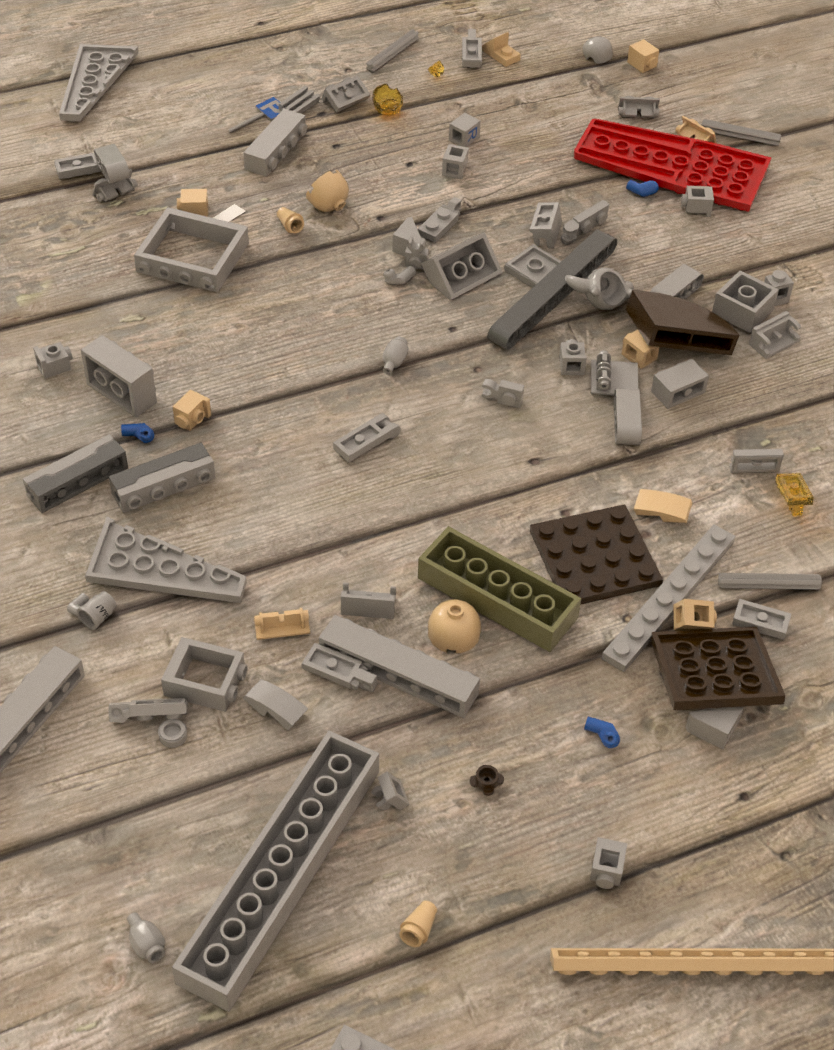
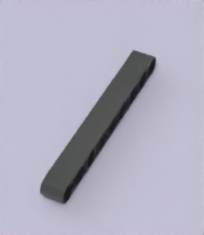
M598 229L595 230L491 326L487 335L488 340L510 350L574 290L566 283L565 276L572 275L586 279L593 270L599 267L614 252L617 246V238Z

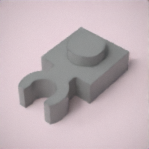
M410 236L405 251V266L423 269L421 263L429 259V249L424 248L426 240L422 238L421 243H416L413 240V236Z
M491 379L484 380L482 397L487 399L495 397L498 398L497 403L521 408L524 385L501 380L500 384Z

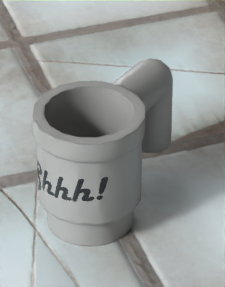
M104 591L99 595L93 596L90 600L85 593H81L68 604L67 611L78 616L87 628L95 630L112 614L117 604L114 598Z

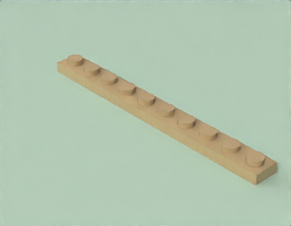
M551 948L550 961L553 971H558L564 975H573L577 971H589L595 975H604L608 971H620L626 975H636L639 971H651L657 975H667L670 971H682L688 975H698L701 971H713L719 975H729L732 971H744L750 975H761L763 971H775L781 975H792L794 971H806V973L811 975H823L825 971H834V949Z

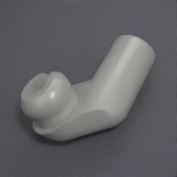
M408 266L401 273L395 274L394 269H387L384 271L383 276L385 277V282L389 285L405 284L416 275V270L412 266Z

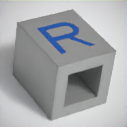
M463 113L449 123V141L459 146H469L480 137L481 120Z

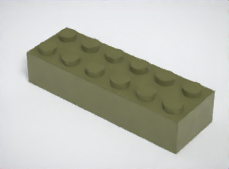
M449 526L418 558V579L454 599L466 601L477 612L548 652L554 649L579 617L580 597Z

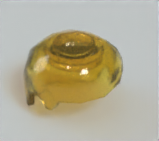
M382 84L374 89L372 101L377 112L391 116L401 110L403 107V96L398 88L392 89L388 84Z

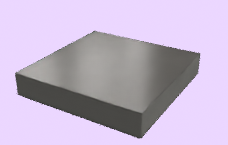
M533 244L507 262L504 266V271L533 288L561 261Z

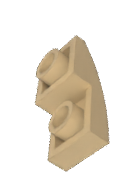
M640 489L634 511L636 515L660 516L663 522L687 523L693 502L691 499L668 492Z

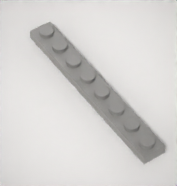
M714 524L603 651L601 659L625 672L650 643L651 632H659L674 614L673 604L689 597L733 545L736 536Z

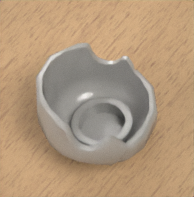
M605 37L589 38L582 47L586 59L588 60L589 57H592L597 64L605 63L613 57L612 45Z

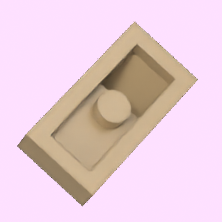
M509 32L495 37L482 45L483 52L505 67L520 61L521 57L519 52L508 45Z

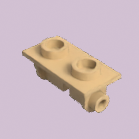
M682 116L683 124L678 125L675 130L677 135L689 138L694 136V139L717 143L715 132L712 129L701 126L692 118L689 119Z
M302 608L284 611V614H279L278 612L262 614V612H259V615L254 616L257 640L310 634L308 610H303Z

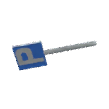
M272 97L256 105L255 108L261 113L229 129V132L232 133L263 116H266L271 121L274 120L281 112L279 110V103L281 102Z

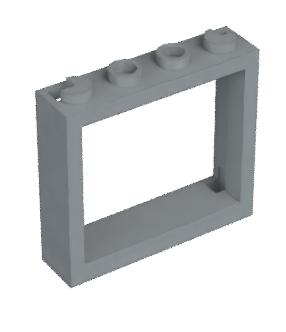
M167 207L134 254L136 272L219 292L249 244L248 226ZM169 231L228 244L227 249L213 270L153 255Z

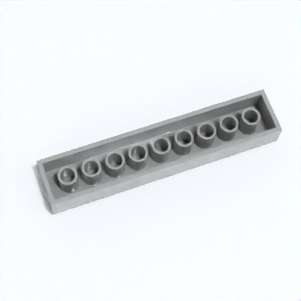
M328 730L172 966L176 985L230 1012L378 775V752Z

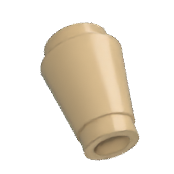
M282 207L277 211V217L288 233L296 234L303 229L304 219L302 215L286 207Z
M422 901L401 923L399 935L407 945L420 947L421 944L427 942L437 913V907L432 902Z

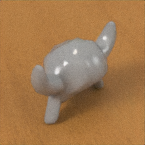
M611 268L595 269L587 279L572 275L565 276L566 283L572 289L584 293L589 302L601 310H613L615 307L622 305L625 299L630 298L632 289L634 290L632 282L624 281L623 277Z

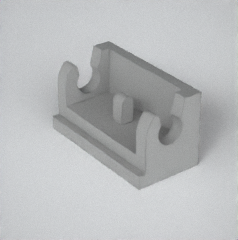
M559 202L538 203L530 227V233H533L536 246L540 244L539 238H544L547 241L548 248L555 247L562 223Z
M788 311L752 329L749 345L765 359L800 342L801 337L792 329V326L796 330L800 329L801 326L789 315Z
M343 582L341 615L394 619L396 587L391 586L390 593L349 590V583Z

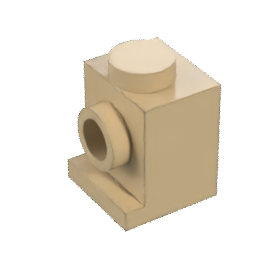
M636 330L624 337L622 355L631 362L638 363V367L642 369L657 360L660 347L648 346L639 330Z
M189 390L173 406L175 424L180 428L191 431L197 424L202 422L204 417L209 418L211 416L210 399L193 390Z
M683 599L673 604L674 630L714 628L717 620L714 601Z

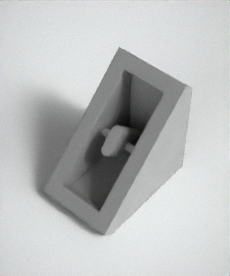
M408 217L394 232L392 252L405 256L410 236H413V240L416 243H421L422 238L412 217Z
M744 707L709 708L692 711L688 716L686 730L724 749L740 722Z

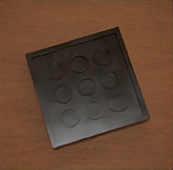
M625 504L530 525V533L552 582L580 597L581 604L660 587L663 583V578Z
M757 627L651 632V643L673 710L784 704L785 693Z

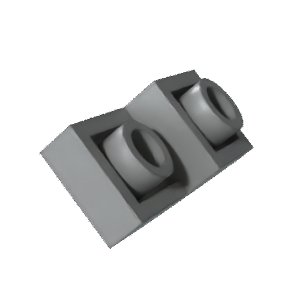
M262 679L243 697L263 717L269 713L288 731L308 710L305 705L292 695Z

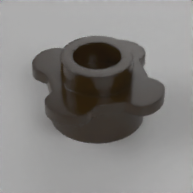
M491 765L480 766L476 771V775L470 777V785L481 789L486 796L493 795L494 789L504 782L503 775L498 773L497 769Z

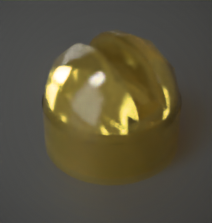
M438 60L427 70L433 77H440V74L443 75L444 65Z

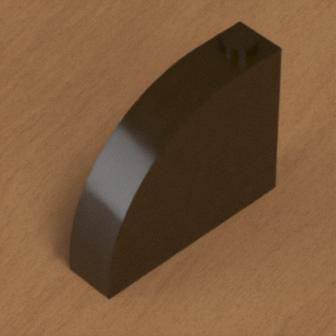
M632 289L625 309L648 346L732 355L740 336L728 322L710 310L671 295Z

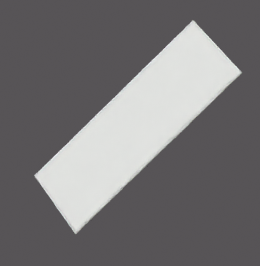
M234 204L213 218L230 222L244 213L245 210Z

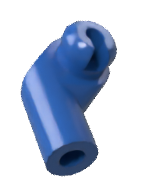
M630 180L627 183L626 189L641 197H646L656 193L659 190V185L655 181L639 184Z
M145 423L121 424L122 436H135L144 443L151 442L154 439V431Z
M587 717L584 730L597 733L607 748L618 746L620 736L612 723Z

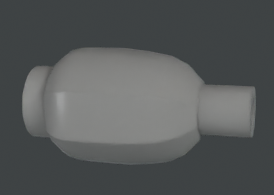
M398 336L387 344L383 353V361L385 363L383 372L385 374H391L393 369L401 366L409 350L408 342L405 338Z
M137 912L131 913L127 917V921L131 926L129 940L134 951L139 957L147 959L150 963L160 961L165 955V938L152 922L142 920Z

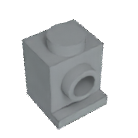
M448 145L443 157L442 176L463 178V173L468 163L469 147Z
M687 186L686 193L681 196V207H685L687 213H706V217H711L714 202L712 187Z
M775 270L772 275L765 276V283L779 289V296H777L775 306L789 303L794 282L788 274L781 270Z
M575 339L561 342L559 353L561 375L585 374L587 357L585 355L584 342H578ZM567 362H578V365H567Z
M61 342L40 349L38 346L33 347L36 364L44 379L71 370L70 360L73 357L68 346L63 347Z
M598 837L590 880L596 881V885L600 888L610 889L614 885L620 886L627 843Z

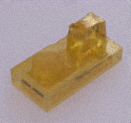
M801 473L776 474L775 483L789 506L792 516H802L804 505H813L814 499Z

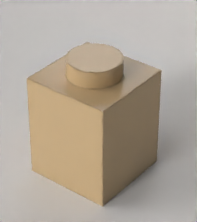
M644 39L629 46L627 63L642 73L657 67L659 49Z
M181 189V198H177V210L208 217L207 189Z

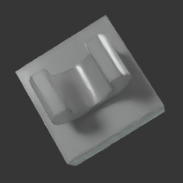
M385 772L378 777L380 786L375 787L371 792L377 798L384 795L383 799L376 803L379 809L387 810L393 805L397 809L402 810L410 805L399 779L389 772Z

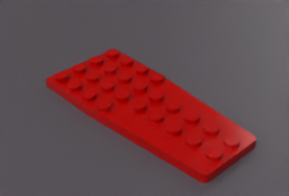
M596 118L590 121L574 149V159L644 182L655 181L659 187L675 191L677 194H685L687 186L712 187L713 203L747 212L752 207L772 157L709 141Z

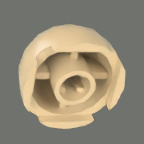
M335 170L336 173L334 174L329 171L320 176L311 185L314 188L312 192L307 191L306 193L308 201L319 211H339L346 205L345 201L348 198L349 186L338 170Z
M459 599L441 602L432 611L428 621V638L439 650L447 652L448 649L456 650V653H463L471 650L479 641L481 633L480 616L475 608L466 601Z

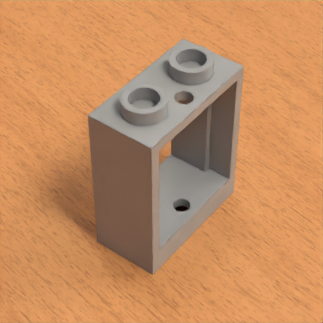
M181 637L161 679L163 695L170 698H186L190 703L226 712L230 702H235L240 680L243 681L247 674L248 665L244 662V652ZM192 659L229 668L220 689L183 679Z

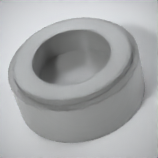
M179 719L164 721L158 729L160 742L169 748L181 746L187 739L186 725Z

